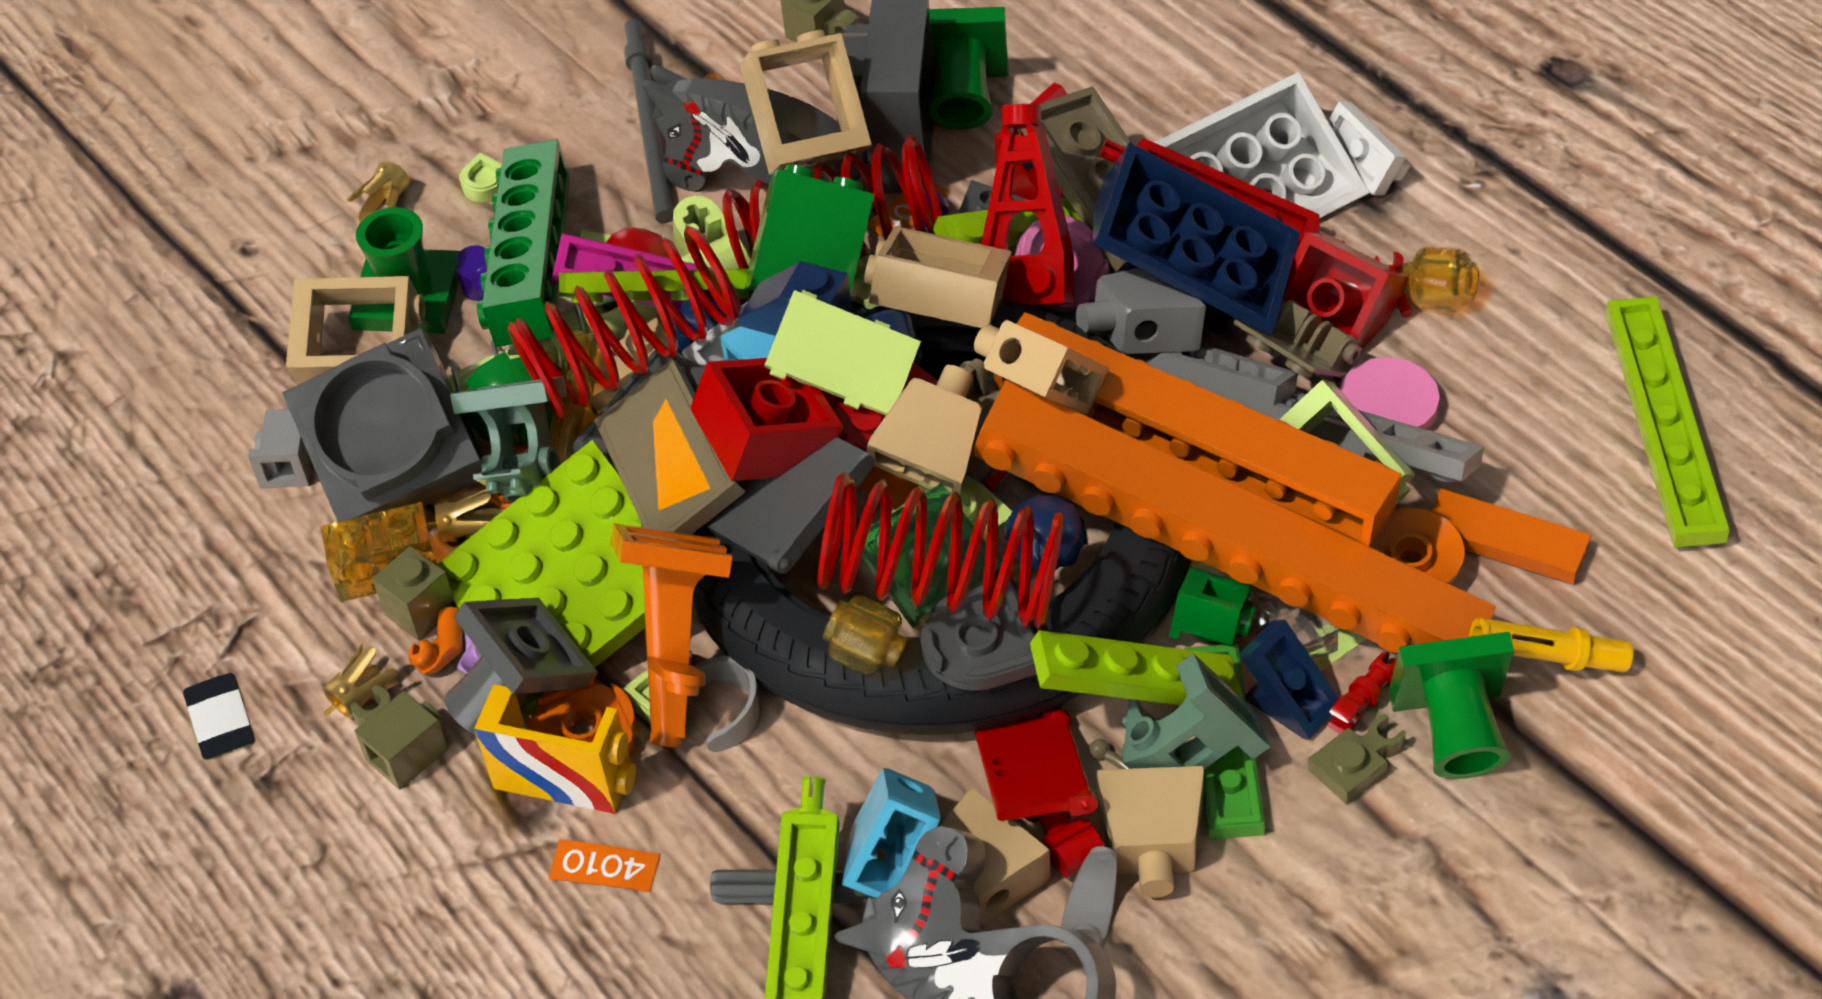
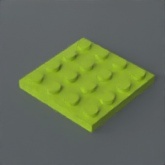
M593 440L589 441L553 470L551 474L543 478L540 485L533 486L527 496L518 498L436 564L446 572L453 594L452 599L458 608L468 601L539 597L594 668L646 627L642 565L620 562L610 545L613 523L643 527L618 471ZM544 692L529 693L523 705L532 714L538 709V699Z

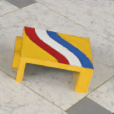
M493 684L474 727L493 789L615 814L622 795L630 794L636 777V765L630 761L628 753V734L623 732L618 710L606 707L592 743L527 730L516 694L513 695L506 686Z

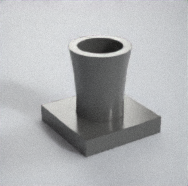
M539 597L468 601L461 605L453 618L482 656L469 672L447 692L445 703L454 720L464 729L476 735L474 727L493 684L506 686L513 695L516 694L521 709L529 693L587 688L598 672Z

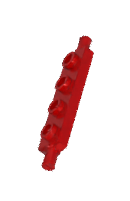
M1106 138L1098 157L1115 163L1125 149V146ZM1145 138L1136 145L1300 232L1296 251L1305 232L1328 235L1319 231L1320 216L1316 212ZM1332 237V238H1334V239H1336V240H1338V241H1340V242H1342V243L1345 244V241H1344V240H1339V239H1337V238H1335V237Z

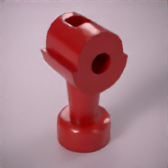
M1063 812L1024 818L1029 822L1039 821L1047 833L1043 837L1042 842L1049 849L1050 862L1055 870L1065 879H1069L1078 873L1083 861L1092 848L1104 846L1099 834L1087 819L1071 821Z

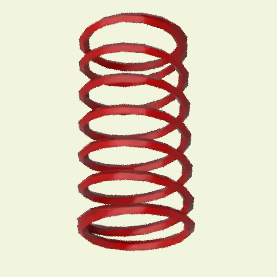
M908 134L902 147L903 168L890 148L878 143L872 154V175L860 157L849 152L847 153L841 164V177L850 179V164L852 162L862 176L869 193L874 194L873 202L879 215L885 241L893 227L888 215L882 184L881 153L888 160L901 186L911 212L915 230L927 233L923 221L924 218L930 232L935 234L933 227L938 216H942L934 180L918 139ZM817 161L813 168L815 171L814 178L820 179V171L827 176L831 183H833L834 177H837L835 172L825 163ZM918 165H919V168H920V171H921V174H922V177H923V180H924V183H925V187H926L927 195H928V198H929L930 206H929V203H928V200H927V197H926V194H925V191H924V188H923V184H922V180H921V177H920ZM759 179L756 180L750 191L749 203L739 192L727 188L722 199L725 226L739 269H747L749 266L737 234L732 202L740 216L752 255L760 223L759 190L761 188L767 193L769 183ZM864 241L860 257H864L867 253Z
M686 225L684 239L704 283L726 316L714 306L684 264L673 241L664 237L662 245L685 288L697 321L699 334L690 327L670 302L651 273L643 256L635 253L633 261L648 288L662 321L669 349L657 338L640 316L613 271L605 269L604 278L627 324L640 365L630 356L612 333L584 288L576 285L574 293L599 345L610 380L601 372L584 350L554 303L546 301L545 311L566 354L580 395L565 379L567 397L575 405L588 407L590 398L587 380L580 361L600 385L605 389L617 391L620 377L611 348L634 373L646 375L649 359L642 335L662 356L675 359L679 345L673 322L692 341L701 343L705 342L708 331L703 308L721 325L733 327L735 321L738 322V318L743 311L739 298L721 262L697 228ZM700 250L703 252L704 256L706 257L707 261L712 267L720 288L718 287L717 283L712 277L700 253ZM518 317L515 323L509 321V335L533 380L540 379L551 399V401L546 403L555 416L565 420L567 410L551 378L563 375L550 359L526 321Z
M844 471L836 477L825 523L817 579L821 590L827 588L831 583L845 519L840 589L844 595L851 591L870 525L881 496V522L875 593L880 601L889 594L908 527L916 507V533L911 600L916 608L922 605L926 599L946 529L952 515L947 584V607L951 613H956L962 606L987 526L982 600L985 617L990 621L999 611L1023 534L1018 618L1024 627L1030 625L1033 620L1038 630L1045 626L1065 518L1061 511L1053 515L1050 534L1029 600L1034 536V514L1029 505L1019 510L994 588L998 539V507L993 498L985 502L979 512L959 576L963 504L957 492L948 496L942 507L924 564L927 531V496L921 485L911 490L906 499L890 548L892 494L886 479L877 482L871 490L855 536L856 484L850 472L846 473Z

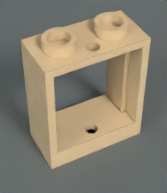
M815 30L799 35L795 43L780 45L778 39H772L751 46L752 51L742 60L740 68L769 175L773 174L777 169L785 170L787 164L809 167L816 165L817 161L827 163L844 159L848 152L859 156L872 145L842 33L826 36L824 30ZM822 59L841 132L782 144L762 71Z
M894 226L886 241H878L875 255H870L867 262L864 284L872 286L869 303L979 328L987 324L991 325L1003 298L1012 251Z
M409 276L294 279L286 369L296 384L299 385L357 356H320L325 305L394 304L392 341L417 330L418 323H423L425 320V300L423 294L417 293Z

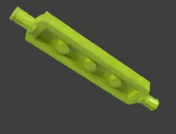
M804 776L802 778L800 808L791 809L783 812L781 815L765 999L826 998L840 821L837 814L822 809L826 780L819 776H814V786L811 776Z

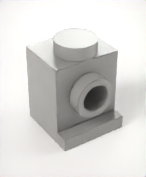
M266 410L263 429L255 434V449H249L248 454L259 487L309 486L312 462L290 410Z

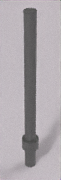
M631 19L624 25L627 45L624 47L625 62L627 68L632 71L655 218L659 223H668L673 220V207L668 179L662 168L664 153L657 122L650 119L656 106L642 87L645 80H651L649 70L652 65L651 49L644 40L642 23L637 19Z

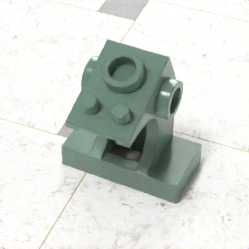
M564 376L552 377L561 398L566 397L567 391ZM540 379L477 387L450 394L453 414L477 411L488 427L491 454L483 456L482 472L473 474L475 481L486 486L487 493H500L503 495L504 500L515 502L521 496H527L533 486L540 485L543 478L560 466L558 453L551 445L545 402H549L551 399ZM525 423L528 435V452L515 454L511 424Z
M1194 653L1176 666L1187 692V696L1180 707L1160 720L1159 718L1155 719L1141 706L1139 700L1129 699L1127 715L1122 719L1123 725L1126 728L1122 755L1123 763L1128 769L1203 766L1204 770L1237 745L1252 759H1255L1270 748L1256 711ZM1194 735L1196 736V737L1193 738L1192 740H1190V741L1184 743L1185 741H1187L1188 739H1190L1192 736H1194Z

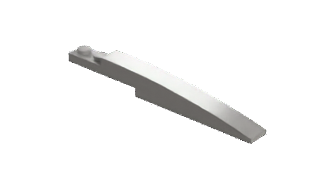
M1027 306L1057 315L1062 319H1067L1077 324L1076 311L1055 312L1042 306ZM1103 332L1093 333L1115 347ZM1202 344L1198 351L1122 353L1136 360H1142L1150 366L1180 379L1191 381L1197 386L1222 397L1238 401L1242 405L1276 420H1279L1306 395L1295 391L1298 373L1292 370ZM1335 410L1309 432L1313 436L1331 441L1339 447L1369 460H1378L1375 454ZM1358 410L1409 467L1412 466L1429 471L1430 476L1434 479L1444 482L1463 481L1481 466L1484 446Z

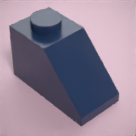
M799 261L758 284L740 314L738 324L741 327L776 336L794 290L800 293L802 290L817 295V300L852 313L848 273Z

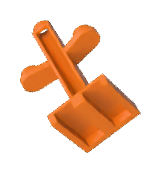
M613 523L610 545L619 561L642 565L651 721L649 741L664 747H681L682 738L685 739L687 696H697L699 688L706 685L705 673L690 665L692 663L690 636L693 591L698 581L705 575L729 578L733 556L726 554L727 549L724 545H719L720 540L718 538Z

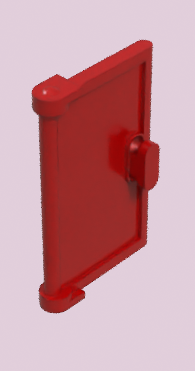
M1046 710L1042 712L1043 717L1021 720L974 731L995 813L999 821L1070 811V816L1073 817L1090 814L1096 810L1098 802L1095 793L1090 789L1071 731V719L1066 710Z

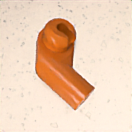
M445 607L439 610L437 614V638L432 642L422 639L419 640V646L417 644L411 646L408 658L410 663L417 667L420 673L436 674L462 653L464 648L463 629L453 618L459 610L458 608Z

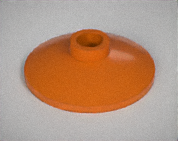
M1415 507L1394 509L1370 547L1448 584H1451L1459 575L1465 556L1463 539L1459 531L1449 520L1433 511ZM1411 559L1415 560L1416 562L1409 563L1405 562L1404 560Z

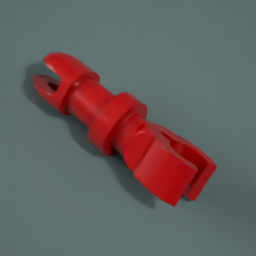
M1390 652L1379 654L1370 664L1367 674L1365 676H1358L1352 681L1349 686V692L1342 695L1331 708L1330 713L1335 716L1329 721L1327 727L1339 734L1347 728L1353 730L1365 713L1366 708L1374 707L1382 697V688L1391 684L1396 663L1395 659L1391 664H1386Z

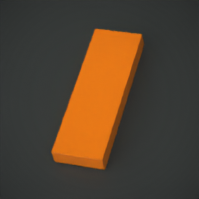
M1440 488L1430 510L1445 517L1456 527L1463 539L1465 551L1573 585L1590 546L1591 534Z

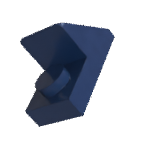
M1285 619L1272 620L1239 653V656L1257 681L1246 694V700L1302 739H1310L1333 715L1330 713V710L1339 698Z

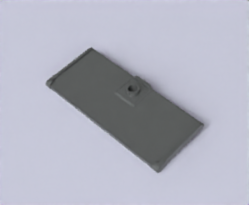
M654 350L648 357L649 365L646 375L634 373L596 418L672 358L664 357ZM676 354L674 360L683 368L696 394L705 368ZM593 421L575 440L573 451L576 453L589 441L593 440L615 467ZM836 437L779 477L741 480L740 482L746 492L702 527L766 563L781 574L787 573L825 527L836 477L844 471L846 473L850 472L857 488L871 471L875 460L869 453Z

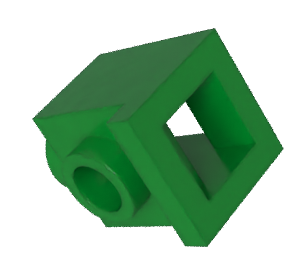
M1190 567L1178 592L1169 637L1179 640L1182 632L1196 635L1199 639L1208 643H1224L1233 646L1237 635L1248 638L1256 612V607L1247 605L1252 585Z

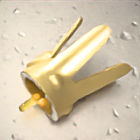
M387 161L379 163L372 178L346 199L352 202L363 193L370 194L358 212L357 220L361 222L366 216L375 212L385 199H387L386 208L395 207L400 194L410 184L409 176L401 166Z
M485 489L457 502L445 500L442 503H436V521L425 523L424 526L425 528L437 526L443 543L447 541L455 542L460 537H471L500 514L501 510L498 508L474 510L489 503L491 500V494L487 493Z
M361 644L343 672H338L322 689L324 695L332 704L324 714L329 715L337 709L345 717L352 719L353 714L350 705L355 702L363 708L366 702L374 698L371 689L375 685L381 686L386 690L398 685V682H390L397 676L398 671L394 668H389L378 674L379 669L376 665L368 666L376 655L375 647L369 646L362 653L363 645Z

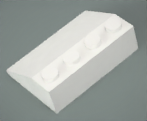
M1299 72L1154 142L1319 214L1320 219L1370 193Z

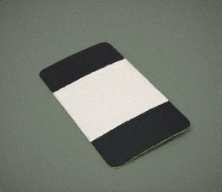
M223 674L183 690L185 702L204 760L212 759L254 743L253 733L234 674Z

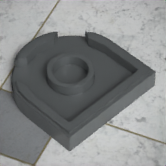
M1010 578L999 611L990 621H988L983 613V585L967 589L961 608L954 614L947 607V597L939 601L935 606V611L927 619L924 627H922L921 648L924 661L929 670L939 680L952 687L964 690H986L1037 674L1030 647V642L1035 634L1031 625L1024 627L1018 618V596Z

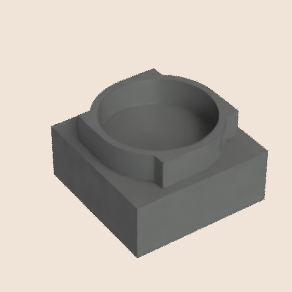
M871 0L869 24H846V31L842 34L872 144L864 151L865 164H868L869 172L872 175V154L879 143L890 148L903 168L902 147L909 134L918 139L930 168L934 121L929 116L928 109L934 87L935 68L929 0ZM881 153V175L884 194H902L903 191L886 157ZM918 165V169H919L920 177H921V180H922L923 188H924L925 193H927L926 187H925V183H924V180H923V177H922V174H921V171H920V168H919V165Z
M421 328L392 342L374 347L325 373L282 392L339 526L353 539H357L477 483L473 479V474L482 472L483 455L464 413L453 414L450 394L455 392L433 344Z

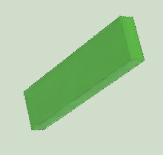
M1238 643L1233 644V646L1225 644L1184 648L1187 650L1231 655L1242 695L1246 702ZM1237 745L1203 770V801L1209 840L1262 836L1265 833L1255 759H1252Z

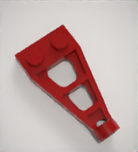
M1003 105V136L981 245L1008 250L1007 241L1013 218L1021 212L1035 213L1041 223L1044 247L1040 253L1034 255L1013 256L1011 254L1002 300L1026 306L1075 304L1074 252L1045 127L1042 126L1041 105ZM1026 128V136H1021V129ZM1031 162L1036 169L1038 195L1034 200L1015 201L1012 197L1015 167L1019 163Z

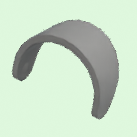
M729 656L711 657L693 666L705 673V683L714 681L736 684L749 694L746 706L732 723L707 738V748L712 752H720L737 746L749 738L760 721L761 706L755 674L749 669L747 671Z
M1097 846L1091 849L1074 880L1061 922V927L1088 935L1102 948H1104L1109 932L1117 884L1118 854L1113 849L1104 846Z

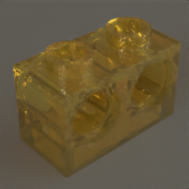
M422 502L321 526L326 562L340 602L377 594L372 578L409 546L413 547L437 565L438 563L434 539Z

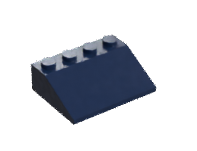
M1129 142L1104 178L1093 209V244L1269 336L1274 331L1300 232Z

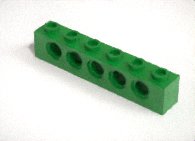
M558 139L504 149L501 168H497L495 172L498 193L492 194L495 216L494 219H489L488 221L491 245L485 246L487 272L481 273L483 300L477 301V314L480 326L483 330H490L495 348L513 345L508 332L509 321L515 323L517 317L526 321L538 340L552 338L554 334V328L545 311L546 301L554 303L555 306L557 305L559 285L551 283L561 235L565 229L570 181Z

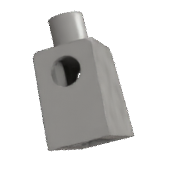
M1134 268L1101 276L1097 281L1095 302L1078 305L1076 322L1086 333L1103 332L1112 344L1125 354L1198 351L1201 345L1206 306L1200 299L1140 268Z

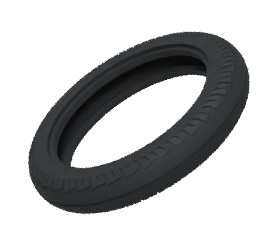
M1001 300L991 322L992 326L1000 329L1002 323L1006 320L1016 324L1026 312L1045 321H1051L1061 328L1089 340L1100 342L1104 346L1120 352L1101 337L1093 333L1084 332L1077 324L1067 319H1062L1057 315L1034 307H1027L1023 304ZM861 306L853 308L852 313L860 317L869 309ZM906 312L910 314L914 321L924 352L918 366L936 380H939L946 365L960 367L964 361H972L975 358L983 362L985 361L986 357L976 353L974 350V342L981 328ZM989 371V374L986 376L987 383L993 386L994 373ZM1115 522L1105 545L1089 568L1072 585L1050 600L1045 626L1039 630L1144 644L1172 607L1186 578L1191 559L1182 555L1180 551L1152 538L1141 537L1130 528ZM701 527L692 534L718 538L720 540L719 545L726 547V554L733 556L729 578L705 575L694 588L692 608L704 629L726 656L731 657L747 671L749 669L755 674L757 683L806 711L829 720L867 730L871 729L906 735H944L971 732L1024 720L1057 707L1081 694L1040 688L1037 674L986 690H964L952 687L939 680L927 667L922 655L921 637L882 634L837 621L813 609L794 596L776 579L764 562L704 527ZM1033 620L1030 625L1032 627L1034 634L1036 635L1039 630L1034 625Z

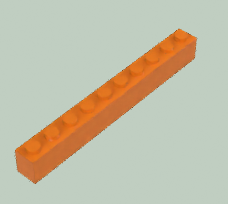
M1007 379L982 425L971 455L984 460L995 469L1008 471L1033 483L1042 491L1055 493L1081 505L1086 511L1094 515L1104 516L1122 524L1141 537L1152 538L1180 551L1188 559L1208 564L1229 574L1240 583L1251 584L1278 597L1287 605L1309 611L1328 620L1333 626L1352 631L1377 643L1381 648L1392 653H1398L1401 646L1469 637L1472 622L1476 618L1492 619L1496 608L1495 605Z

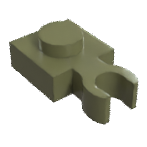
M1387 715L1376 717L1370 723L1368 732L1361 738L1350 728H1347L1309 757L1308 770L1346 805L1386 775L1388 762L1384 759L1385 757H1393L1404 748L1406 736L1404 730L1393 738L1380 736V734L1388 729L1389 717Z

